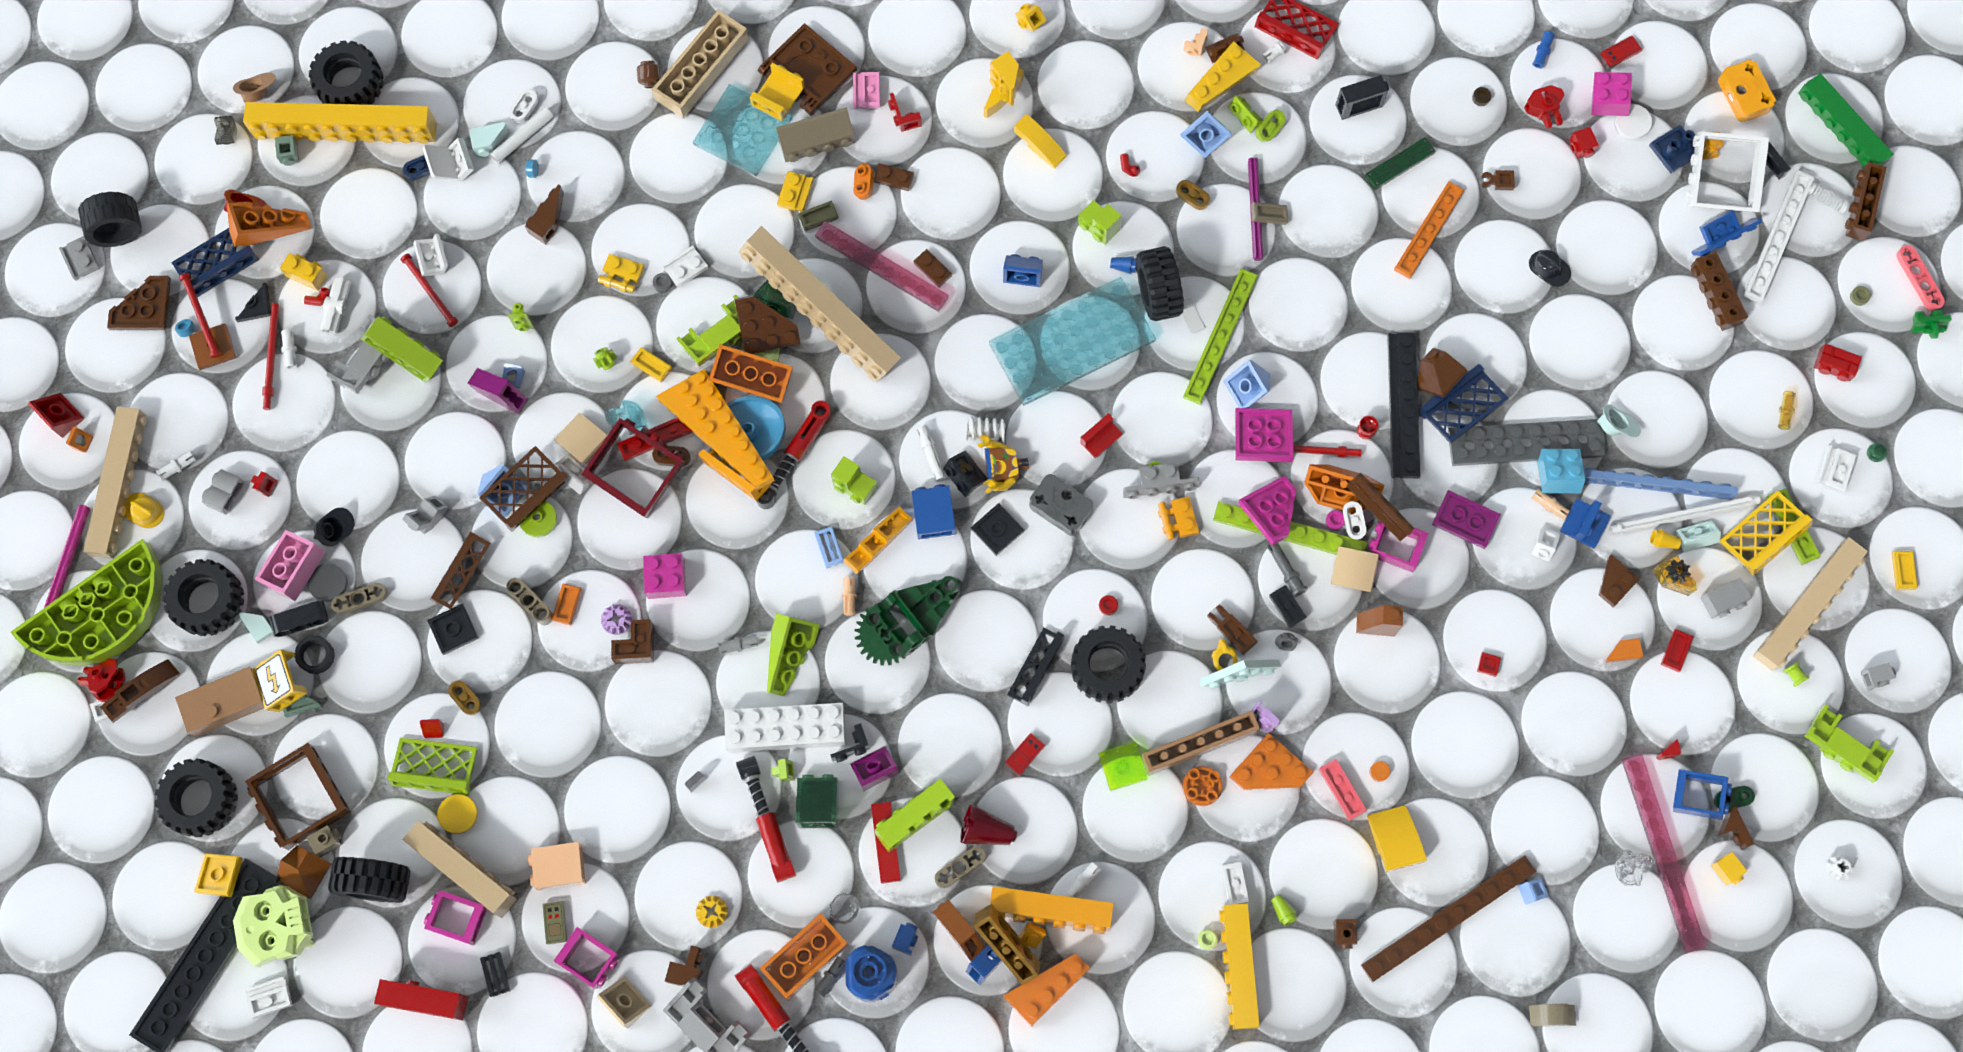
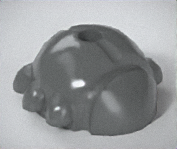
M1291 633L1280 634L1275 639L1276 646L1286 651H1293L1298 642V638Z

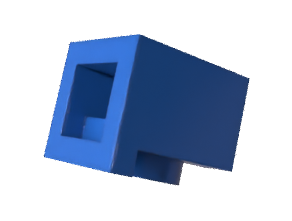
M908 922L906 925L901 924L892 948L911 956L913 952L910 950V947H915L919 937L916 935L918 927Z

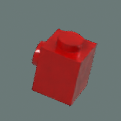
M1591 127L1573 132L1569 139L1571 150L1578 159L1592 157L1599 147Z

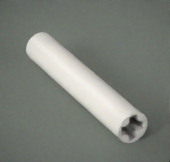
M546 107L543 108L491 152V157L499 164L553 118L552 113Z

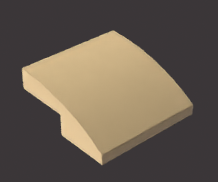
M578 413L557 435L554 441L584 465L599 449L607 434L581 413Z
M1338 546L1331 584L1372 592L1379 554Z

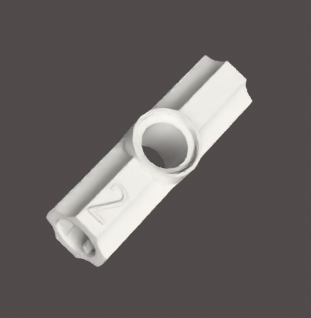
M341 277L334 278L330 295L325 298L323 305L324 316L320 326L321 332L329 335L337 334L341 318L346 314L348 308L347 297L351 286L349 280Z

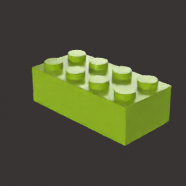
M382 316V318L377 317L373 320L361 337V340L423 382L431 379L443 361L440 359V355L434 350L428 351L424 348V344L421 341L409 338L405 330L393 327L391 325L392 322Z

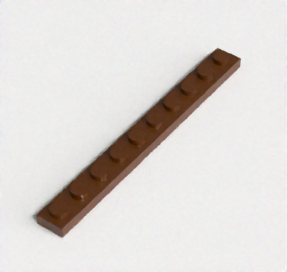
M1525 855L1360 966L1371 982L1376 981L1537 871Z

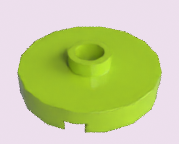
M545 501L520 524L521 529L527 535L534 538L549 535L557 524V514L554 507ZM540 515L538 520H534V517Z

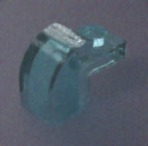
M624 400L622 401L623 408L614 407L605 412L609 425L615 424L619 418L624 421L628 418L636 423L634 427L639 431L642 428L646 431L648 430L643 410L635 402Z

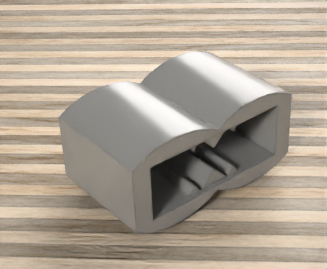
M220 469L213 475L211 486L203 492L202 503L226 515L231 509L235 498L241 492L245 482L242 478Z

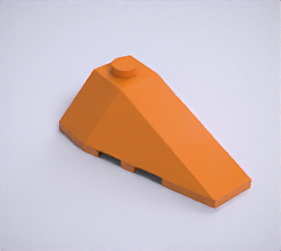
M251 202L227 204L229 232L234 247L254 245L311 229L307 212L286 208L279 210L273 209L268 205H264V207L255 206Z

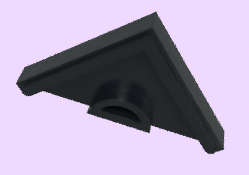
M266 282L262 283V287L246 303L243 311L239 316L235 317L237 323L271 316L268 285Z

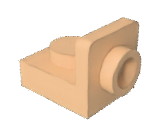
M1201 28L1200 33H1196L1193 42L1186 40L1184 52L1191 56L1201 57L1207 41L1208 29Z

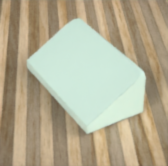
M1712 520L1676 530L1677 537L1681 538V547L1684 552L1720 542L1721 532Z

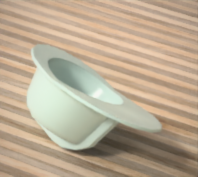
M1605 405L1602 416L1597 420V424L1601 425V428L1610 436L1623 433L1630 437H1637L1641 433V427L1638 422L1613 405Z

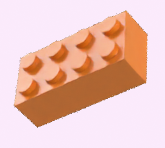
M719 344L709 381L783 403L793 367Z
M820 913L759 969L785 999L789 1001L849 945Z

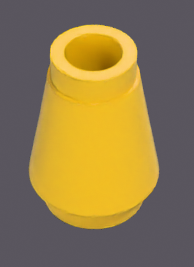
M1654 529L1650 536V544L1659 548L1679 549L1681 538L1662 529Z

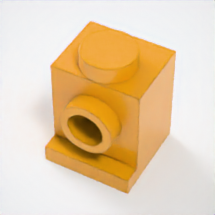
M1705 139L1702 160L1718 158V152L1724 145L1723 140Z

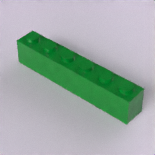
M1821 73L1804 84L1798 94L1801 99L1812 108L1814 114L1822 119L1825 126L1831 129L1837 136V139L1849 149L1850 154L1858 159L1863 168L1868 162L1883 166L1894 155Z

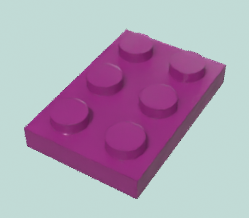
M1448 490L1432 525L1485 549L1501 514Z

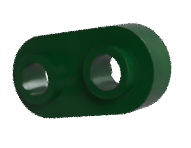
M1748 786L1732 788L1731 795H1726L1729 800L1728 810L1735 807H1745L1753 803L1755 799L1754 791ZM1721 791L1714 796V805L1718 809ZM1743 792L1748 795L1747 799L1742 796Z

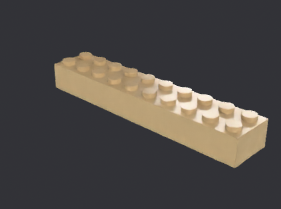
M762 226L740 249L739 253L742 259L747 263L750 262L759 275L766 277L773 288L783 293V297L788 302H792L799 313L806 315L814 327L820 328L828 340L834 341L838 345L839 350L851 357L852 362L857 367H861L871 380L878 382L901 358Z

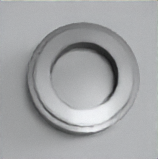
M659 273L653 278L655 290L660 293L670 290L672 281L669 275Z

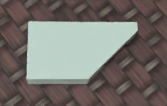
M239 613L240 618L258 644L273 634L272 627L264 616Z

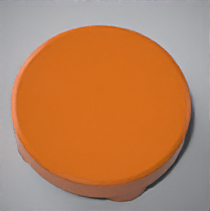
M1206 766L1190 769L1182 784L1183 793L1187 800L1197 806H1208L1216 802L1221 795L1223 786L1219 773Z

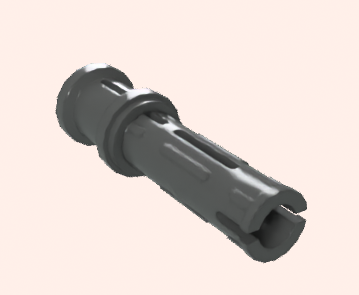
M1270 543L1267 548L1282 571L1285 584L1288 583L1293 592V597L1302 595L1308 590V587L1302 583L1299 578V572L1292 568L1279 543L1273 546Z

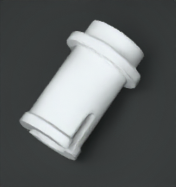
M1275 42L1272 48L1262 54V57L1269 64L1280 54L1283 55L1286 48L1282 42Z

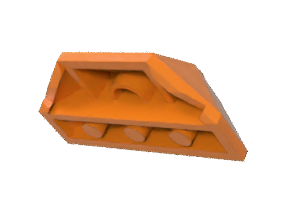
M1309 464L1304 484L1317 504L1343 511V506L1347 502L1356 501L1361 505L1362 510L1368 509L1346 487L1359 474L1358 472L1328 464ZM1362 474L1382 494L1384 484ZM1355 507L1349 508V513L1354 514L1356 512Z

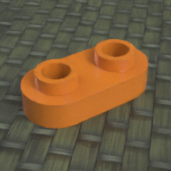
M864 163L855 170L853 192L860 200H866L873 193L874 170Z

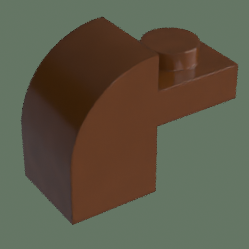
M691 945L686 965L670 961L665 982L684 987L693 977L699 980L704 972L702 969L696 968L702 962L703 953H701V948Z

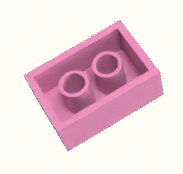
M285 530L255 580L266 588L296 601L326 552L315 543Z

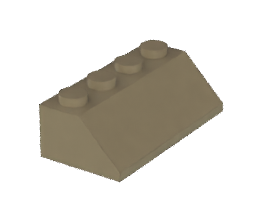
M847 107L776 127L785 163L796 162L803 157H813L817 153L831 152L835 148L848 147L855 143Z

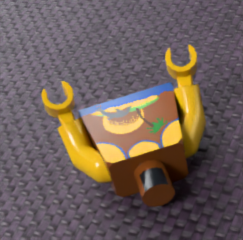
M983 434L978 437V439L983 440V442L978 444V447L983 448L986 446L984 450L988 480L983 485H988L989 488L985 492L1007 491L1019 480L1018 470L1029 469L1028 458L1017 459L1015 449H1011V447L992 440L988 435Z

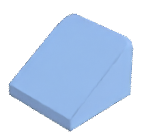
M1541 878L1518 886L1525 904L1549 897Z

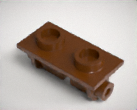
M1235 34L1206 46L1205 49L1212 64L1220 58L1233 41L1245 50L1242 44L1244 43L1243 37Z

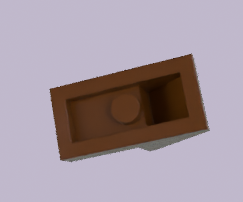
M1737 807L1728 810V815L1724 817L1718 837L1732 831L1733 840L1741 850L1753 845L1754 842Z

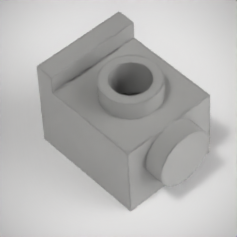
M1889 662L1868 668L1861 672V676L1867 691H1871L1876 687L1889 685V681L1896 678V672Z

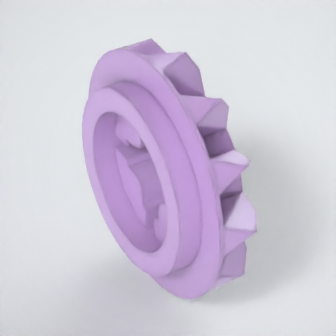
M612 604L610 607L605 608L601 615V624L605 631L610 634H622L631 626V612L621 604ZM614 612L618 615V617H621V619L618 620V626L614 621H610L614 618Z

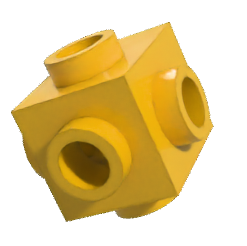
M1026 3L1015 13L1018 19L1017 23L1022 29L1035 31L1047 21L1038 5Z

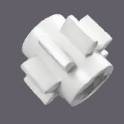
M1844 855L1839 856L1838 859L1835 856L1831 857L1832 863L1826 865L1830 871L1828 875L1836 876V881L1841 880L1842 876L1844 879L1850 878L1848 873L1854 871L1850 864L1852 860L1844 859Z

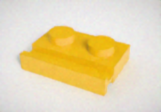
M787 171L777 206L803 212L814 181L813 177L809 178L802 174Z

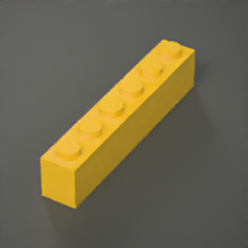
M1248 903L1223 905L1222 910H1219L1220 923L1223 922L1224 931H1221V942L1225 943L1226 951L1222 952L1223 963H1227V971L1224 972L1225 984H1229V992H1226L1227 1005L1231 1004V1013H1228L1229 1025H1233V1030L1259 1028Z

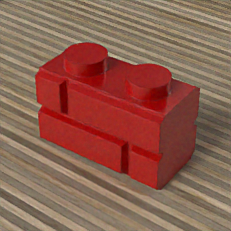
M1825 343L1818 352L1813 368L1818 369L1821 374L1837 376V379L1840 381H1851L1857 374L1862 356Z

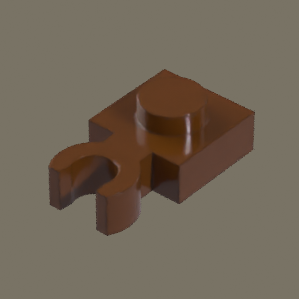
M1495 170L1494 175L1484 172L1481 178L1489 180L1482 183L1483 188H1488L1491 185H1495V190H1514L1515 188L1514 170Z

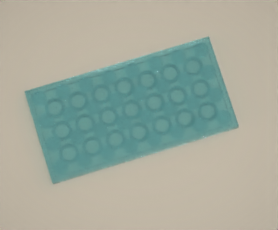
M1119 277L989 340V345L1019 400L1025 406L1155 342L1156 337L1123 279Z

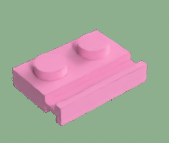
M879 72L853 73L854 109H857V107H862V109L880 108Z

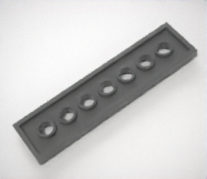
M1598 419L1474 426L1454 442L1449 443L1452 466L1538 461L1541 449H1580L1582 458L1604 457L1605 450L1601 425L1597 424ZM1457 427L1448 429V434L1451 437L1457 433ZM1578 436H1586L1587 443H1581L1578 440ZM1559 437H1567L1569 443L1562 444L1559 441ZM1540 438H1548L1550 445H1543L1540 442ZM1505 439L1510 440L1512 447L1506 448L1502 441ZM1521 439H1529L1531 446H1524L1521 443ZM1491 441L1493 448H1485L1483 442ZM1465 442H1472L1474 449H1466Z

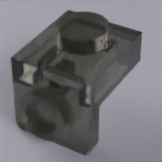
M233 116L215 117L214 122L217 129L214 140L216 145L235 143L237 127Z

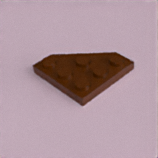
M149 276L146 278L144 284L138 289H133L124 297V301L109 310L107 328L109 330H165L171 278L169 276Z
M753 295L734 299L744 352L753 354L801 344L797 324Z

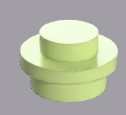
M1205 929L1199 933L1197 941L1201 948L1210 950L1217 945L1218 937L1214 931Z

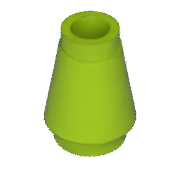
M1281 894L1271 900L1279 922L1283 923L1284 926L1298 919L1297 911Z

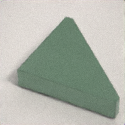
M304 695L283 709L284 716L288 718L321 708L322 705Z

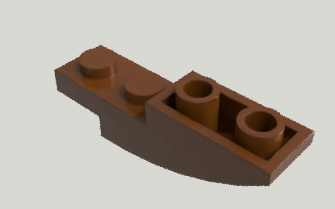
M167 659L123 685L100 708L111 722L114 723L145 698L150 699L181 674L170 660Z

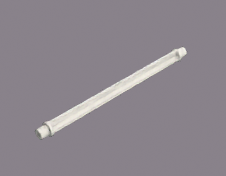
M1749 495L1685 510L1618 522L1615 525H1610L1609 530L1611 534H1621L1637 529L1752 507L1760 503L1759 495Z

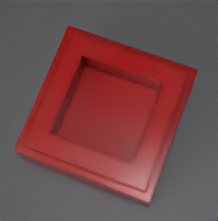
M1482 652L1477 672L1496 677L1501 657Z

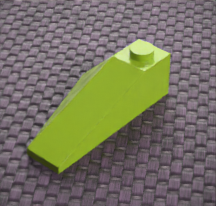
M776 613L771 630L768 693L785 696L796 677L795 672L799 665H803L806 660L804 657L809 648L812 649L815 644L820 624Z

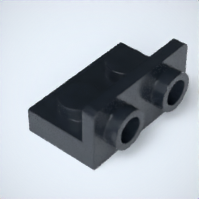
M966 450L951 457L943 467L946 475L953 481L964 497L969 496L972 490L983 485L988 480Z

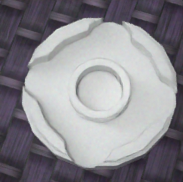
M1631 104L1629 116H1615L1614 124L1621 136L1626 139L1637 140L1646 136L1651 129L1652 117L1646 108Z

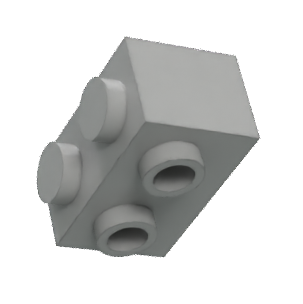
M1738 578L1707 592L1701 597V600L1711 618L1716 616L1722 618L1730 614L1729 610L1733 608L1740 610L1748 605L1746 602L1752 597L1742 579Z

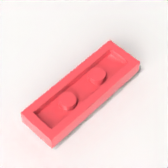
M1337 759L1318 769L1348 821L1367 811Z

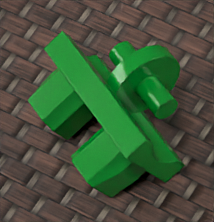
M1935 310L1930 316H1926L1923 311H1917L1913 316L1912 334H1929L1931 339H1936L1939 333H1944L1947 330V325L1952 318L1950 315H1944L1942 310Z

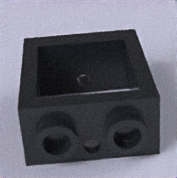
M1382 75L1340 88L1335 105L1341 119L1344 120L1382 108L1389 91L1388 83L1386 80L1384 81Z

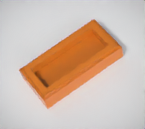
M562 583L552 615V621L571 626L582 588Z

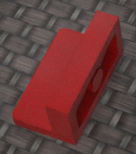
M1109 413L1080 437V444L1094 458L1101 455L1122 436V432L1113 424L1114 418Z

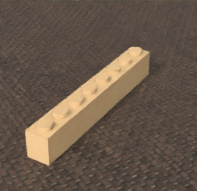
M118 406L116 408L84 546V552L91 557L113 559L114 553L118 550L117 540L122 532V518L126 514L125 503L130 496V483L134 478V466L139 457L138 448L143 440L142 430L147 422L146 414L137 408Z
M1850 537L1845 539L1765 639L1753 657L1771 671L1777 667L1782 668L1788 660L1785 657L1788 653L1792 654L1798 648L1797 642L1800 638L1804 639L1809 634L1810 630L1808 628L1810 625H1815L1822 617L1820 612L1822 610L1826 611L1833 603L1831 598L1834 595L1838 596L1844 589L1842 584L1845 581L1848 582L1855 575L1853 570L1856 567L1859 568L1865 562L1864 556L1868 551Z

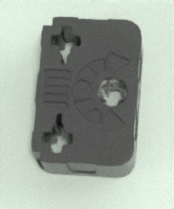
M1048 474L1031 495L1029 507L1033 512L1066 534L1074 536L1092 514L1093 501L1058 479L1055 475ZM1069 495V496H1070V500H1069V499L1064 500V499H1063V496ZM1043 500V503L1037 504V501ZM1075 521V524L1068 525V522Z

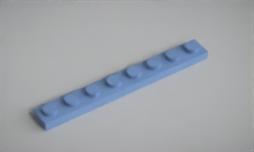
M1596 468L1584 469L1585 483L1732 500L1738 494V487H1733L1728 483L1716 485L1710 481L1699 483L1693 482L1691 479L1656 478L1651 474L1639 476L1633 472L1622 474L1616 473L1614 470L1597 471Z

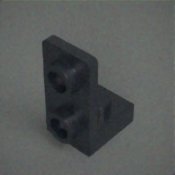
M861 723L854 725L855 731L852 732L855 744H860L830 754L832 762H843L848 759L847 756L853 754L860 756L865 754L867 749H870Z

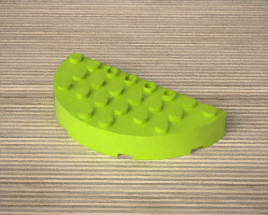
M141 539L13 629L10 633L21 645L46 660L62 665H92L121 654L136 643L153 621L161 601L162 571L155 551L149 543Z

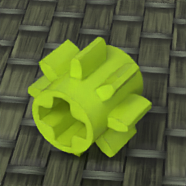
M602 347L594 353L596 357L593 358V361L598 369L602 367L603 370H608L616 364L614 360L617 359V356L612 348L608 350L607 347Z

